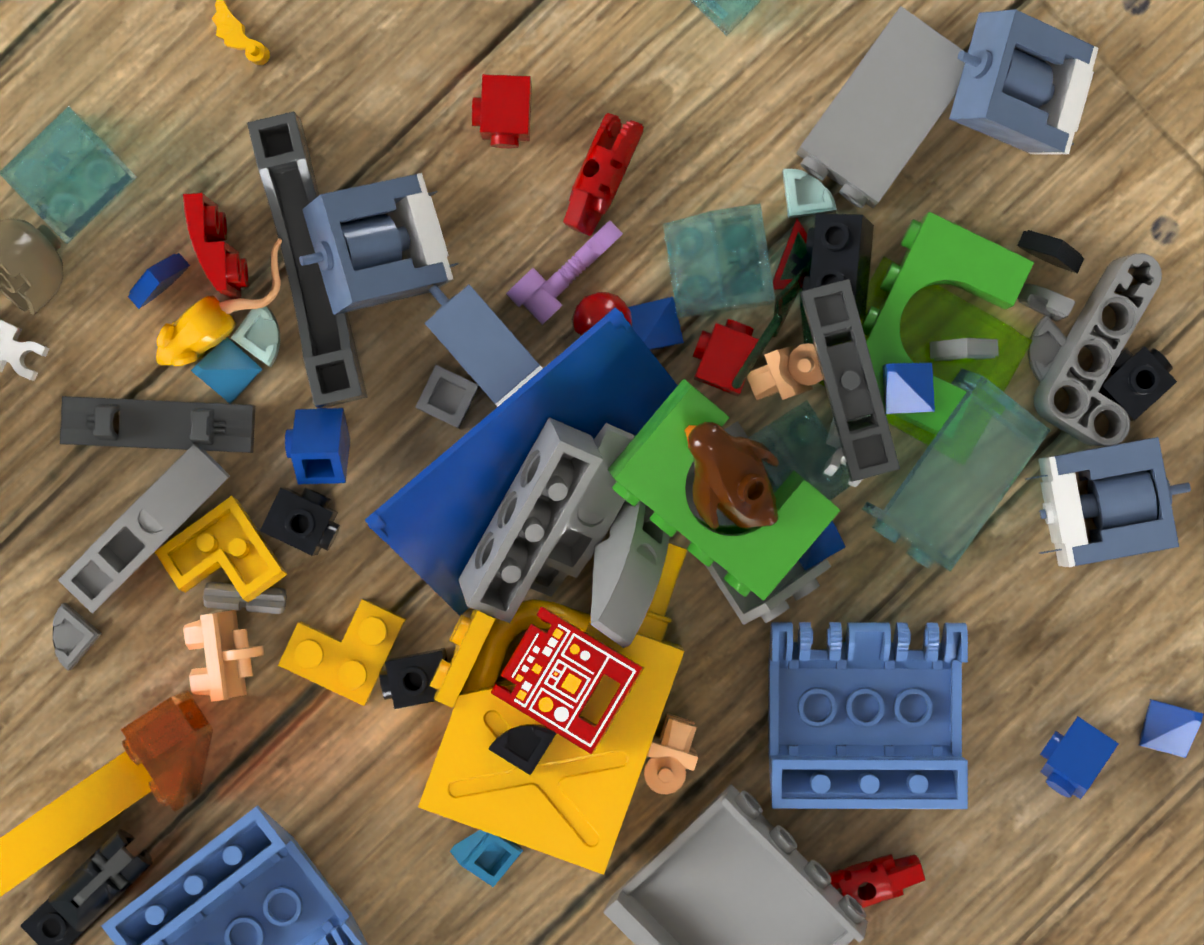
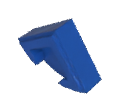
M180 253L169 256L145 271L130 290L128 298L140 309L172 285L190 265Z

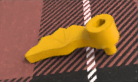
M216 0L215 8L217 12L212 17L213 22L217 26L216 36L224 39V44L227 47L245 50L246 57L256 65L266 64L270 58L269 49L261 42L249 39L245 35V26L234 17L224 0Z

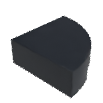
M1030 230L1028 232L1023 231L1017 245L1045 262L1077 274L1084 261L1082 254L1064 240Z
M519 725L498 736L488 749L531 775L557 733L542 725Z

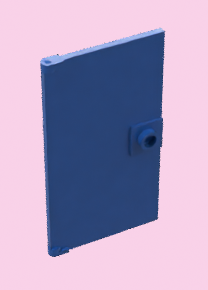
M615 307L383 505L370 514L365 521L368 527L385 541L460 616L470 607L466 605L458 579L548 418L550 417L591 435L593 440L606 423L636 436L678 385L625 319L624 314Z

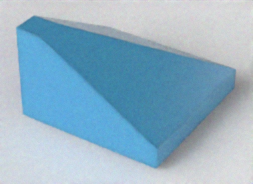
M227 337L197 363L191 371L229 404H232L263 369Z
M478 830L455 844L450 852L462 867L494 887L523 852V849L512 841Z

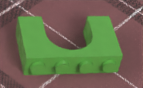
M928 212L922 217L921 222L913 219L900 244L908 248L900 265L892 262L881 282L880 289L886 291L879 309L873 306L869 308L862 322L884 410L883 365L890 363H914L903 347L900 336V321L906 304L918 290L932 285H951L1006 310L1014 306L1034 262L934 213ZM933 375L935 412L893 415L942 439L950 438L971 393Z
M683 379L607 469L617 481L612 489L632 506L635 507L641 500L652 509L654 513L649 519L669 536L673 537L677 531L691 541L687 550L707 567H710L715 561L727 570L728 573L723 579L741 595L746 597L752 591L764 601L841 510L793 470L774 493L778 520L771 526L741 528L736 524L719 525L718 528L712 529L705 521L695 516L691 512L686 499V479L694 457L688 449V439L684 430L689 425H699L704 422H713L723 426L730 417L687 380Z

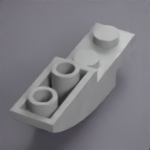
M608 423L597 434L594 442L603 461L531 585V589L552 597L568 575L577 578L594 554L595 545L602 542L625 501L612 489L617 481L607 469L635 435Z
M195 442L84 552L58 581L93 614L230 475Z
M626 500L624 501L609 528L610 538L595 545L591 625L622 648L631 645L650 607L662 574L670 538L668 534L649 519L654 511L641 500L635 507Z

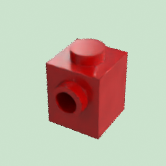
M482 74L481 97H473L472 126H480L482 140H491V147L512 149L519 147V141H530L531 76Z
M727 319L725 326L716 323L712 333L702 330L692 356L701 360L694 380L739 396L747 378L746 373L751 368L761 340L752 337L754 329L740 322Z

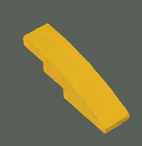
M132 747L0 838V897L159 786Z

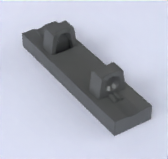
M846 279L802 291L800 294L850 481L853 482L900 469L850 280ZM871 415V416L864 417V418L859 419V420L847 422L848 420H852V419H855V418H859V417Z
M62 396L60 444L188 450L197 442L205 451L253 453L256 406ZM118 411H120L119 434L113 429V417Z

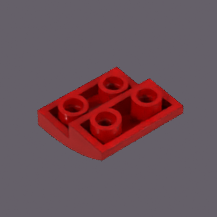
M203 193L183 194L188 232L194 251L206 276L218 292L230 299L241 298V287H248V264L246 258H240L239 251L225 241H221L227 240L225 212H219L218 205Z

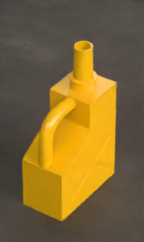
M668 543L662 574L653 600L631 645L624 648L591 625V615L556 602L537 599L522 601L510 623L495 618L455 703L418 808L604 875L685 652L681 645L664 640L663 638L668 624L672 622V619L665 615L687 549ZM542 606L643 666L644 669L593 754L556 734L534 771L529 775L488 748L498 736L513 727L525 724H542L491 693V690L495 683L506 687L511 692L516 685L508 680L498 682L496 680L507 649L515 636L527 630L530 624H534L540 629H550L551 624L543 622L536 615ZM604 674L580 717L583 716L597 725L621 684Z

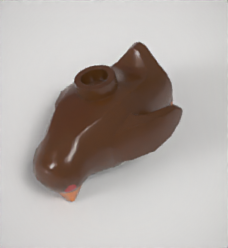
M704 422L699 425H689L684 431L688 439V449L694 457L695 464L693 502L703 520L712 529L718 528V509L725 517L741 528L771 526L775 524L778 520L776 498L762 462L764 460L769 465L777 467L779 461L773 453L760 442L728 434L722 426L716 423Z

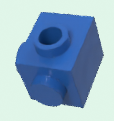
M297 409L295 411L293 429H287L285 433V450L287 458L292 459L298 485L346 483L350 435L344 409Z
M1077 716L1066 734L1063 736L1055 731L1040 753L1041 756L1047 759L1040 773L1048 777L1046 783L1057 793L1067 798H1070L1073 794L1081 800L1119 743Z

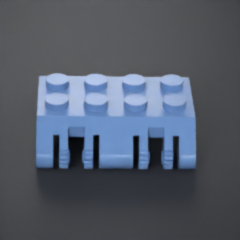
M771 622L768 657V758L772 809H968V760L962 757V662H968L967 624L944 623L942 640L939 643V624L926 623L923 633L922 650L908 649L911 642V633L907 623L896 622L894 640L891 642L889 622H848L845 642H842L841 622H830L827 629V649H811L813 629L810 622H799L797 642H793L792 622Z
M258 805L101 925L115 945H368L352 913L298 842Z

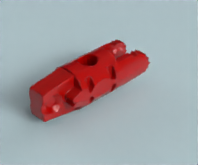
M610 113L605 114L572 187L569 198L570 203L563 220L566 226L588 236L593 234L603 214L607 212L614 200L643 134V124L630 120L629 122L626 121V124H623V128H621L622 123L619 116Z
M892 854L874 858L872 861L861 862L848 866L845 869H838L828 873L832 880L830 884L835 889H839L843 897L845 895L853 897L862 908L878 904L883 900L887 901L904 895L902 889L925 881L921 862L916 855L893 859ZM867 883L865 886L860 887L861 884Z

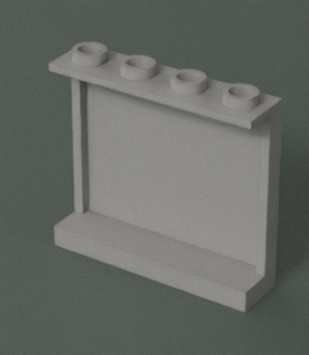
M732 784L616 891L603 911L635 945H848L853 939L860 943L865 938L868 923L862 906L850 895L843 897L830 884L832 880L828 872L815 860L808 862L796 850L797 843L790 833L779 825L774 827L761 814L763 810L757 800L746 791L739 792Z

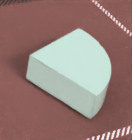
M783 169L788 218L836 212L835 200L822 182L803 170Z
M267 306L251 309L231 336V339L267 366L272 367L280 347V331L277 321Z

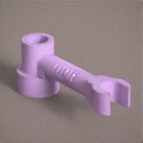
M609 220L547 281L532 268L506 295L518 307L523 304L543 325L562 306L557 297L623 233Z

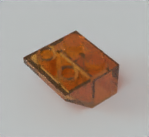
M186 690L168 698L121 729L126 737L122 741V745L127 755L136 765H144L153 779L149 782L153 795L162 806L165 807L169 804L174 812L200 794L213 728L189 691Z

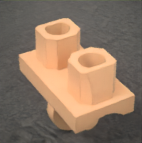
M813 343L802 344L797 347L794 345L764 355L767 365L746 373L756 400L780 393L782 400L813 390L812 385L818 384L823 380Z
M236 610L200 615L201 620L184 625L185 645L189 650L204 648L206 667L191 669L189 675L191 692L197 695L210 696L211 702L247 695L245 677L253 676L251 657L263 656L264 649L263 645L249 647L247 628H238Z
M667 713L660 736L653 737L647 757L650 758L644 768V777L646 784L654 792L665 795L675 793L682 787L685 781L686 769L695 770L698 755L696 749L691 747L697 728L694 725V721Z

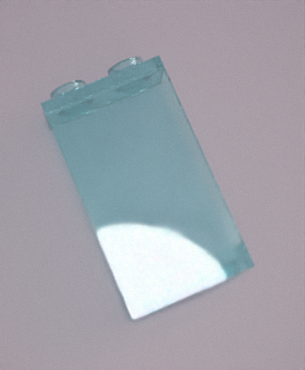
M961 368L951 384L967 391L884 510L869 502H866L862 508L863 511L876 520L871 527L894 544L901 538L910 545L906 554L927 569H930L935 563L950 572L1050 432L1048 427L984 376Z

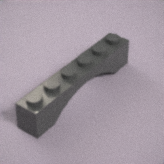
M293 111L247 122L258 171L265 189L278 238L282 239L280 246L292 292L303 359L314 405L319 408H326L368 398L348 312L333 315L318 263L302 266L299 261L300 256L315 253L302 209L319 196L302 121Z

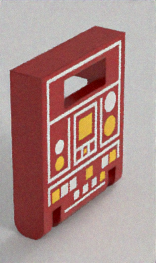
M541 606L536 615L543 622L551 624L548 632H545L534 624H530L501 673L502 677L516 685L511 692L506 687L495 683L491 693L588 753L593 754L644 667ZM605 674L621 685L596 725L583 716L580 717Z

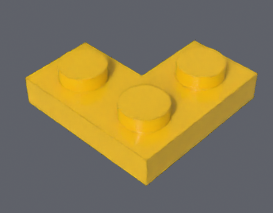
M233 496L227 498L155 551V554L177 588L184 593L222 567L242 599L249 603L288 575L238 499Z
M361 599L342 641L300 621L295 627L278 666L365 706L379 678V672L383 670L406 618L366 599Z
M473 610L470 617L460 616L449 641L457 644L453 651L454 656L450 663L443 659L441 660L430 683L431 687L437 689L434 700L450 708L454 707L495 618L478 610Z

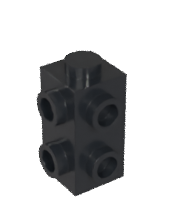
M816 213L815 227L809 228L806 242L807 253L809 256H812L810 275H805L802 285V291L849 279L860 319H864L866 316L874 225L864 215Z

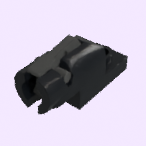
M119 829L20 925L21 928L38 945H70L153 864L152 858L146 849L134 857L126 847L135 838L125 830Z

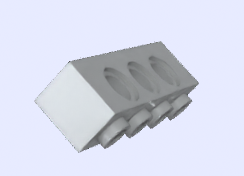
M550 417L548 418L458 579L467 607L508 623L512 621L603 461L591 435Z

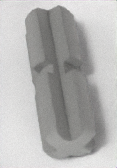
M220 582L206 583L203 595L204 606L207 608L239 611L242 607H245L246 611L271 614L283 613L287 600L285 589L270 587L248 603L242 599L233 584Z

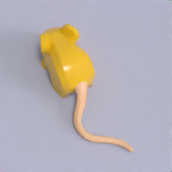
M278 238L271 252L272 288L267 296L262 299L238 298L222 302L214 295H207L190 306L177 321L172 322V324L166 323L157 337L156 362L158 365L183 366L203 358L208 349L216 346L232 333L237 323L230 313L236 310L263 308L273 302L281 286L278 267V250L282 243L281 238Z

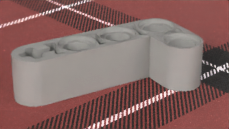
M1145 253L1119 257L1107 266L1067 335L1064 346L1059 349L1055 356V361L1036 389L1034 407L1037 413L1046 421L1084 444L1090 446L1116 445L1127 437L1130 430V418L1127 412L1120 405L1098 391L1160 285L1162 279L1161 268L1152 256ZM1128 269H1135L1133 272V276L1130 273H1128ZM1134 277L1138 281L1137 284L1129 286ZM1122 291L1121 295L1114 293ZM1106 306H1110L1116 314V323L1111 330L1102 321V312ZM1083 346L1087 347L1093 356V363L1088 371H1084L1078 363V354ZM1060 387L1069 396V405L1064 412H1060L1054 404L1055 392ZM1100 412L1105 414L1109 421L1108 431L1103 437H1100L1094 428L1095 418Z

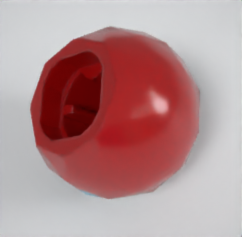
M608 292L590 294L585 296L575 308L572 317L573 330L582 336L615 307L624 314L625 319L632 326L631 311L618 295Z

